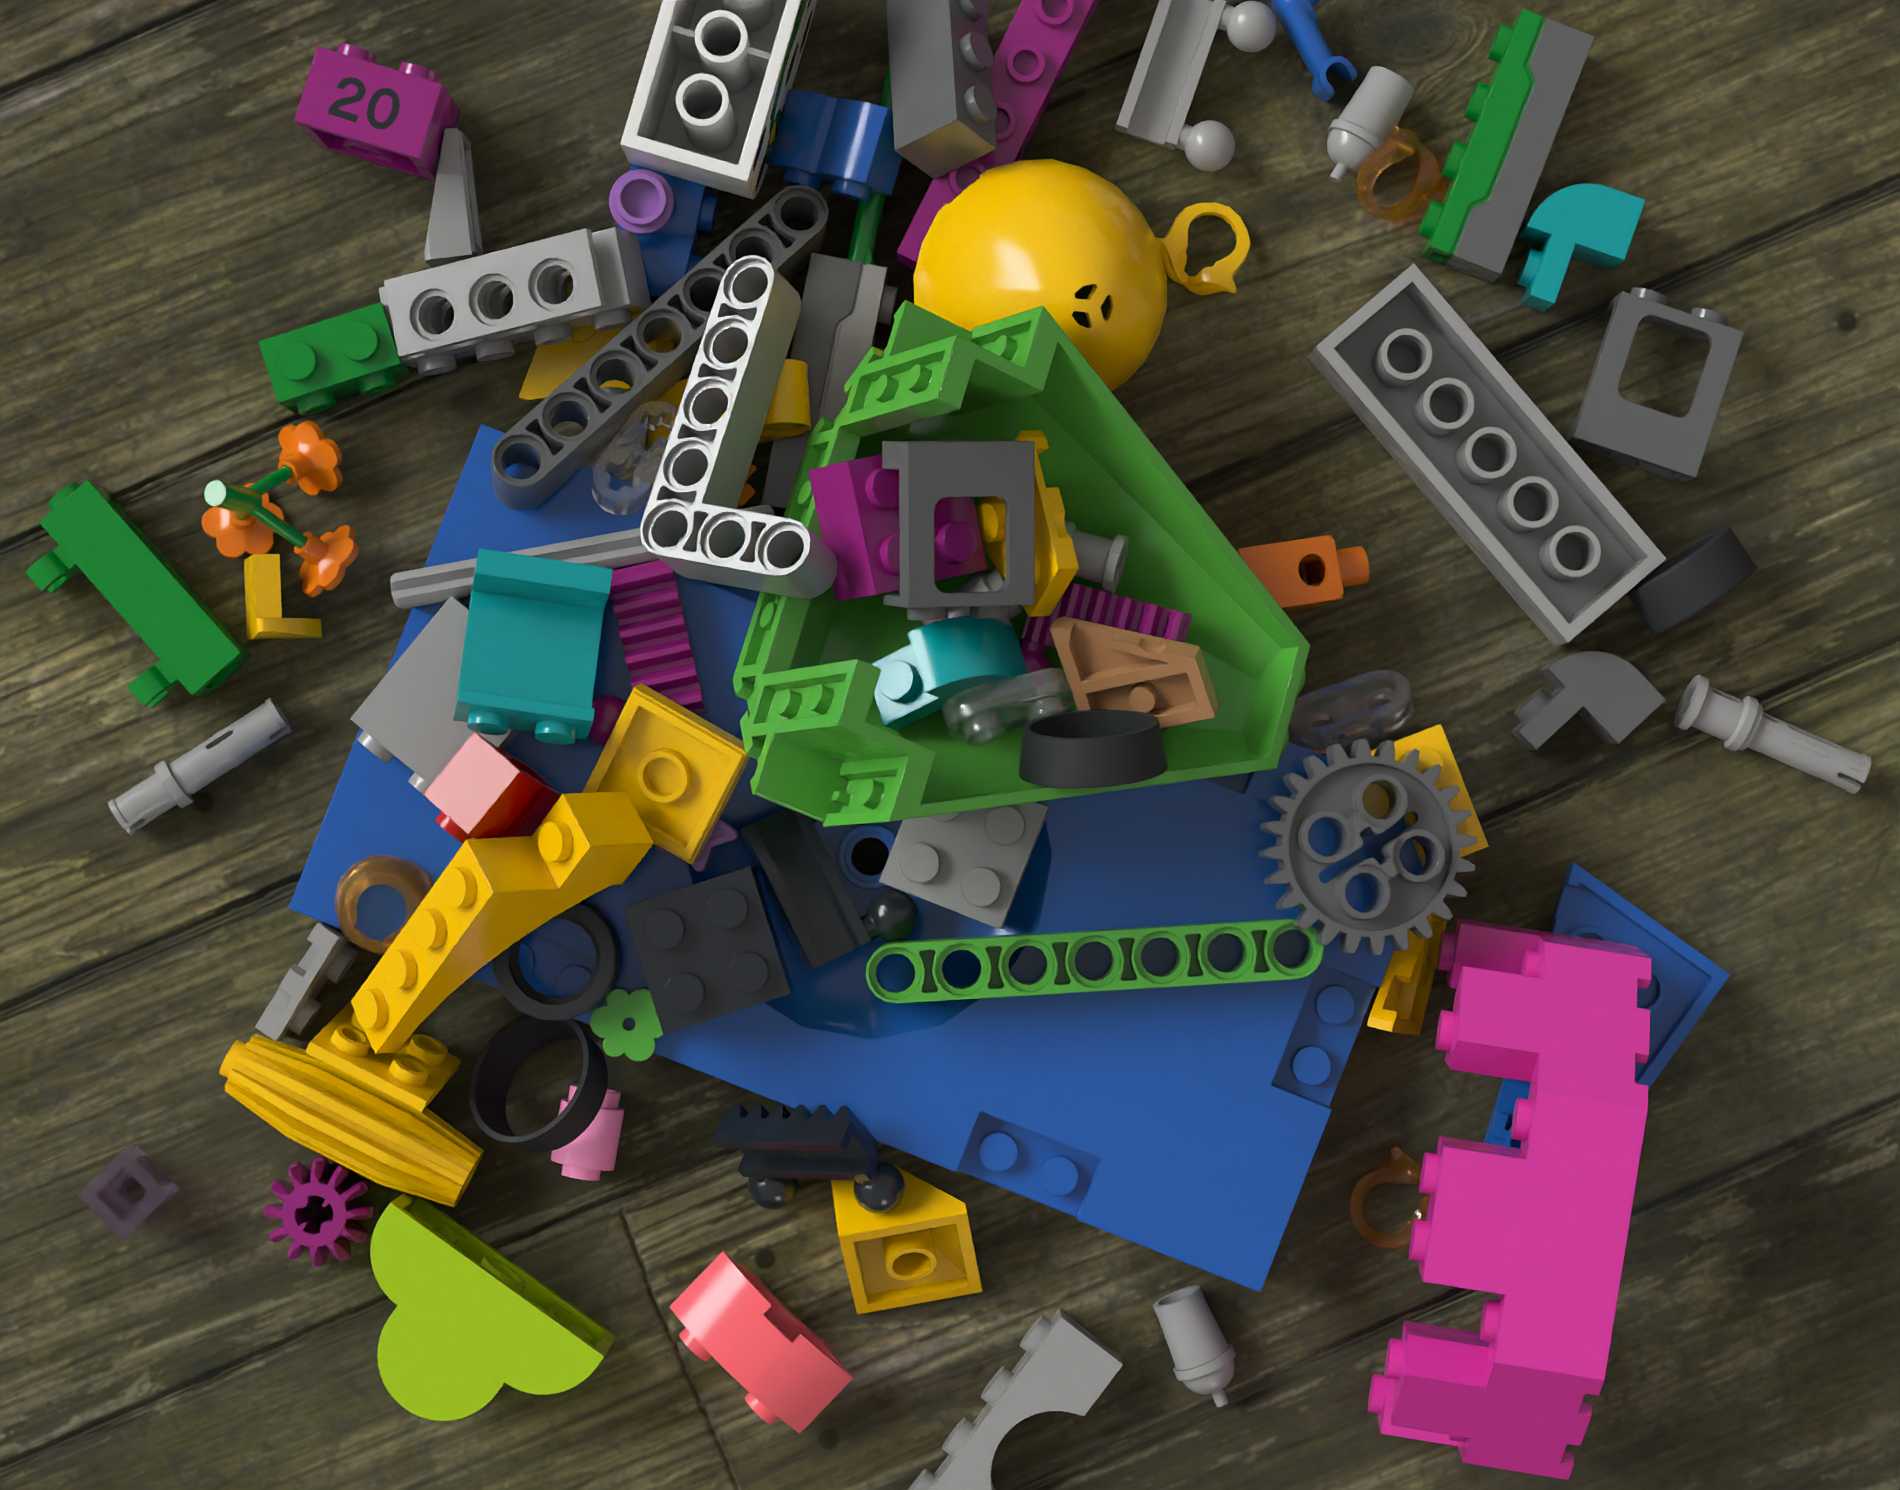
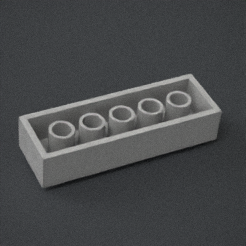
M1414 263L1320 342L1307 357L1553 646L1571 641L1667 559Z

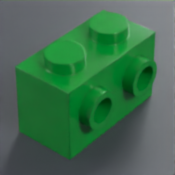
M382 302L258 341L277 402L291 412L299 411L300 415H310L330 409L337 405L335 398L360 391L361 396L384 392L398 385L397 378L413 374L411 367L405 365L398 355L397 345Z

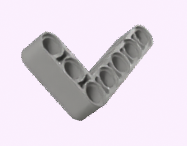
M757 255L744 256L736 260L727 268L722 277L641 521L640 537L642 544L649 552L677 574L686 578L799 599H812L822 595L831 587L835 580L838 569L835 553L799 521L737 509L797 325L802 303L800 295L795 288L765 258ZM705 473L704 477L698 482L699 478ZM685 534L684 538L678 543L679 539ZM744 542L742 548L733 555L736 548ZM803 552L800 559L794 565L790 566L793 559L799 553Z

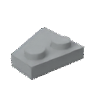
M318 922L307 938L313 944L299 964H294L288 970L255 1028L276 1042L288 1038L292 1031L301 1036L312 1024L322 1008V1004L316 1001L315 998L328 979L337 984L356 960L359 952L351 946L358 936L324 922Z

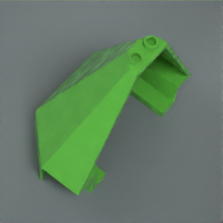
M905 300L894 315L895 321L885 350L881 351L872 346L844 385V391L848 395V400L834 421L822 416L808 436L783 517L801 522L823 541L808 470L882 454V441H949L959 438L961 441L1015 440L1021 430H1042L1047 438L1049 449L1040 453L1038 457L1046 488L1059 487L1065 509L1064 520L1075 523L1076 530L1097 536L1114 539L1117 534L1129 537V547L1123 574L1117 590L1112 594L1192 615L1185 643L1200 646L1219 708L1214 718L1171 726L1169 729L1161 732L1168 769L1157 777L1132 784L1100 788H1055L1031 784L1019 777L1023 726L1027 722L1040 717L1078 711L1056 647L1046 646L1044 655L1050 662L1052 678L1048 688L1040 696L1028 700L1011 697L979 714L955 704H950L899 731H895L883 725L874 696L881 669L871 664L911 644L907 633L923 626L921 620L907 619V608L883 605V594H900V589L841 601L835 600L832 585L822 595L812 599H799L760 591L733 676L735 696L747 700L749 710L746 711L740 720L745 754L758 761L755 775L750 780L752 794L821 821L823 827L891 822L1277 769L1279 759L1288 744V726L1295 700L1305 682L1306 672L1304 667L1310 644L1046 308L1042 305L974 327L970 332ZM973 497L975 508L981 497ZM984 550L988 569L982 571L986 573L994 568L995 565ZM803 552L799 553L793 559L790 566L794 565L800 559ZM975 572L935 581V586L942 593L955 592ZM1073 577L1071 583L1103 591L1101 583ZM1025 610L1012 618L1013 626L1011 627L1015 629L1019 644L1028 615Z

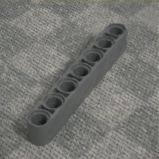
M804 185L788 186L779 191L504 434L493 447L491 455L492 486L494 494L500 503L510 509L519 511L533 509L542 504L692 370L711 313L701 311L693 303L701 299L715 301L722 277L727 268L736 260L751 255L763 257L788 282L808 266L811 253L819 254L821 252L829 211L827 202L821 193L812 187ZM797 219L806 222L811 228L797 231L787 227L784 223L788 220ZM663 339L672 342L677 348L671 352L659 353L650 349L647 344L653 340ZM618 380L628 384L631 389L624 394L614 395L602 390L600 386L607 381ZM571 421L578 423L585 430L577 436L567 437L558 434L553 428L561 422ZM517 463L530 464L537 470L535 475L527 479L513 478L505 471L508 467Z

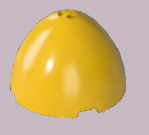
M1054 159L1019 160L985 171L979 175L980 178L962 191L951 203L945 204L936 214L922 242L913 276L914 304L970 332L974 327L1043 305L1112 392L1124 384L1146 361L1160 334L1167 308V276L1160 247L1142 212L1113 183L1086 168ZM1093 284V288L1086 299H1077L1075 297V293L1083 286ZM1109 296L1110 309L1107 316L1103 318L1101 306L1106 297ZM1073 312H1085L1089 326L1083 327L1079 325L1072 316Z

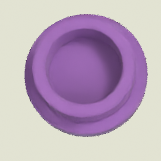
M635 169L626 172L616 180L610 191L609 207L613 218L624 230L637 235H647L660 230L668 223L674 210V196L670 185L660 174L648 169Z

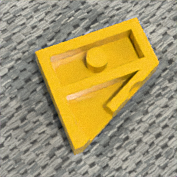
M1021 430L1015 440L1035 441V605H1022L1029 617L1050 616L1078 571L1079 565L1072 537L1065 528V509L1059 487L1046 488L1038 455L1049 449L1047 438L1042 430ZM995 496L981 497L975 510L983 548L1005 580V504L1000 498Z

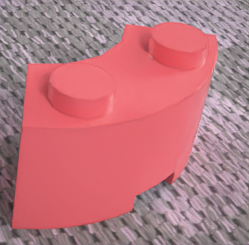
M723 1251L669 1306L686 1327L679 1334L685 1345L703 1361L707 1362L713 1356L749 1392L744 1398L745 1401L761 1419L770 1425H773L780 1418L791 1428L801 1433L853 1379V1376L822 1338L790 1312L758 1276Z

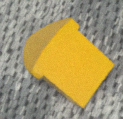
M253 554L244 560L247 639L322 638L321 619L282 618L280 554Z

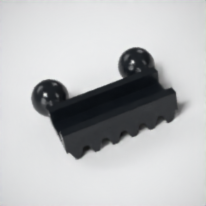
M786 808L759 822H753L744 826L740 832L745 847L753 856L756 870L765 880L768 894L776 903L780 918L785 921L788 927L789 937L799 950L803 965L809 971H812L876 938L895 942L910 936L919 920L918 907L915 901L903 891L886 890L872 899L868 906L867 914L860 917L814 825L818 820Z
M735 1104L727 1115L721 1118L712 1140L717 1148L740 1149L744 1155L737 1171L743 1177H749L748 1190L751 1198L759 1206L766 1209H781L790 1204L798 1192V1179L854 1181L853 1191L857 1202L868 1212L876 1214L887 1213L895 1209L901 1203L905 1194V1181L901 1172L892 1164L879 1161L878 1142L848 1106H841L836 1114L833 1115L826 1105H820L812 1115L805 1105H798L793 1113L790 1114L783 1104H777L771 1113L762 1104H756L749 1113L741 1104Z

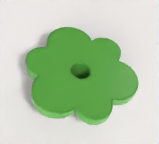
M615 989L607 996V1006L597 1008L590 1018L592 1031L597 1036L605 1038L603 1050L611 1057H618L625 1053L631 1060L644 1061L652 1056L655 1051V1038L663 1035L649 989H638L630 995L623 989ZM626 1018L635 1020L636 1025L634 1029H627L625 1027L624 1021Z

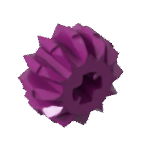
M324 1156L314 1158L311 1173L300 1161L295 1162L288 1167L292 1183L277 1179L270 1186L272 1193L284 1202L273 1203L264 1207L265 1217L282 1219L283 1222L282 1226L269 1234L270 1240L276 1243L290 1236L294 1241L288 1249L287 1258L292 1261L299 1259L305 1253L307 1247H309L310 1260L313 1267H321L326 1264L329 1250L339 1261L346 1260L352 1255L348 1239L362 1244L370 1236L368 1230L356 1221L372 1218L376 1214V1207L374 1205L357 1204L356 1200L357 1197L370 1189L369 1182L362 1180L349 1187L345 1182L352 1171L339 1165L333 1175L330 1176V1163L328 1158ZM319 1197L325 1199L322 1207L330 1204L333 1210V1216L324 1221L321 1226L314 1223L318 1215L310 1218L307 1212V1206L318 1200Z

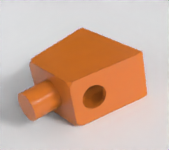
M1332 535L1236 550L1284 612L1314 608L1343 599V587L1366 584L1369 581V562L1364 548L1356 546L1336 550L1335 540Z

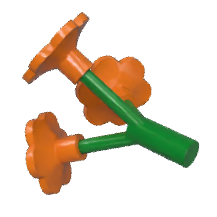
M306 420L298 424V426L290 424L280 430L278 437L283 450L279 455L278 470L256 483H248L244 486L219 480L209 482L204 490L205 501L213 507L202 516V527L206 535L216 539L219 553L230 559L239 558L245 553L249 555L267 554L273 547V534L278 533L295 545L294 552L305 560L299 570V577L303 580L302 591L309 597H315L323 589L332 590L342 581L346 567L357 557L359 544L354 541L356 531L349 525L339 527L334 533L327 532L320 538L311 532L302 534L284 521L282 510L277 505L269 502L268 492L285 481L291 484L298 482L300 488L309 495H317L323 490L334 491L342 484L343 477L338 468L342 461L340 448L333 440L324 437L323 431L318 424Z

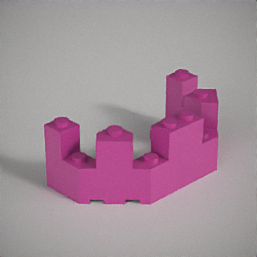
M1455 918L1453 933L1442 932L1438 950L1437 970L1447 971L1446 982L1450 988L1457 990L1453 1011L1441 1010L1436 1035V1050L1446 1051L1445 1062L1451 1070L1531 1083L1528 1099L1517 1098L1514 1107L1511 1138L1521 1140L1520 1149L1439 1136L1437 1153L1425 1152L1419 1193L1430 1194L1426 1221L1414 1220L1410 1238L1409 1260L1419 1261L1418 1269L1423 1282L1496 1293L1497 1298L1496 1300L1485 1299L1480 1333L1404 1320L1401 1339H1389L1384 1375L1373 1373L1371 1380L1368 1412L1378 1413L1377 1420L1380 1434L1458 1446L1463 1463L1565 1480L1569 1479L1574 1466V1453L1564 1451L1567 1444L1581 1446L1592 1415V1404L1582 1402L1584 1395L1599 1396L1605 1380L1648 1111V1086L1637 1084L1635 1080V1063L1646 1064L1649 1057L1650 1010L1637 1006V987L1649 988L1652 958L1635 945Z

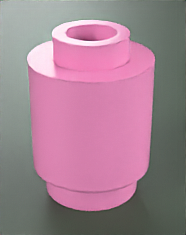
M570 1084L568 1098L561 1099L559 1114L572 1099L578 1084ZM607 1088L602 1106L589 1127L571 1143L552 1151L551 1160L563 1164L561 1175L581 1180L599 1181L601 1171L614 1170L625 1110L619 1107L621 1092Z

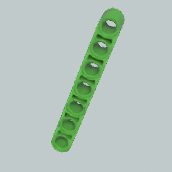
M1292 918L908 940L886 943L876 949L867 963L865 976L868 987L874 995L890 1003L1292 980L1306 977L1317 969L1323 957L1324 946L1316 944L1317 931L1313 926L1304 930H1298L1306 939L1307 953L1304 959L1297 965L1290 967L1281 965L1274 955V942L1284 931L1296 930L1293 927L1295 919ZM1228 933L1236 936L1242 947L1241 959L1232 969L1225 971L1216 970L1208 960V946L1216 936ZM1161 937L1169 939L1175 946L1177 952L1176 962L1172 969L1166 973L1159 975L1151 974L1142 965V949L1150 940ZM1092 941L1105 944L1110 950L1112 957L1111 966L1108 971L1101 977L1094 979L1085 978L1080 975L1075 966V955L1079 948L1085 943ZM1026 945L1035 946L1040 949L1046 959V968L1042 976L1036 981L1028 983L1015 979L1008 968L1009 958L1012 953L1019 947ZM960 949L974 953L981 964L980 974L976 981L963 987L955 986L948 982L942 971L943 962L947 955ZM894 953L902 954L909 958L915 969V978L912 983L905 989L898 991L890 990L883 986L877 976V965L880 960L886 955Z

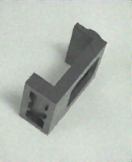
M1633 287L1630 293L1622 291L1609 302L1607 310L1612 311L1579 413L1570 420L1564 439L1573 448L1683 484L1697 476L1744 331L1727 326L1729 318L1721 313L1704 308H1692L1691 313H1687L1667 306L1669 299L1661 293L1645 288ZM1640 321L1710 344V350L1690 410L1684 417H1675L1627 401L1619 394V381Z
M882 441V468L899 469L900 594H883V605L907 608L908 620H947L948 607H969L970 618H1009L1010 605H1035V441ZM995 496L1000 498L1005 504L1006 578L1004 585L998 591L942 593L937 589L934 581L935 505L940 499L945 497Z

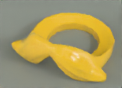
M1216 202L1197 203L1184 208L1175 218L1164 238H1156L1166 274L1170 279L1197 295H1208L1221 291L1236 293L1237 288L1233 278L1245 262L1251 247L1249 233L1241 217L1229 206ZM1203 215H1214L1224 219L1235 232L1236 246L1234 251L1227 257L1217 261L1212 267H1204L1196 276H1188L1184 269L1187 263L1186 252L1190 223Z

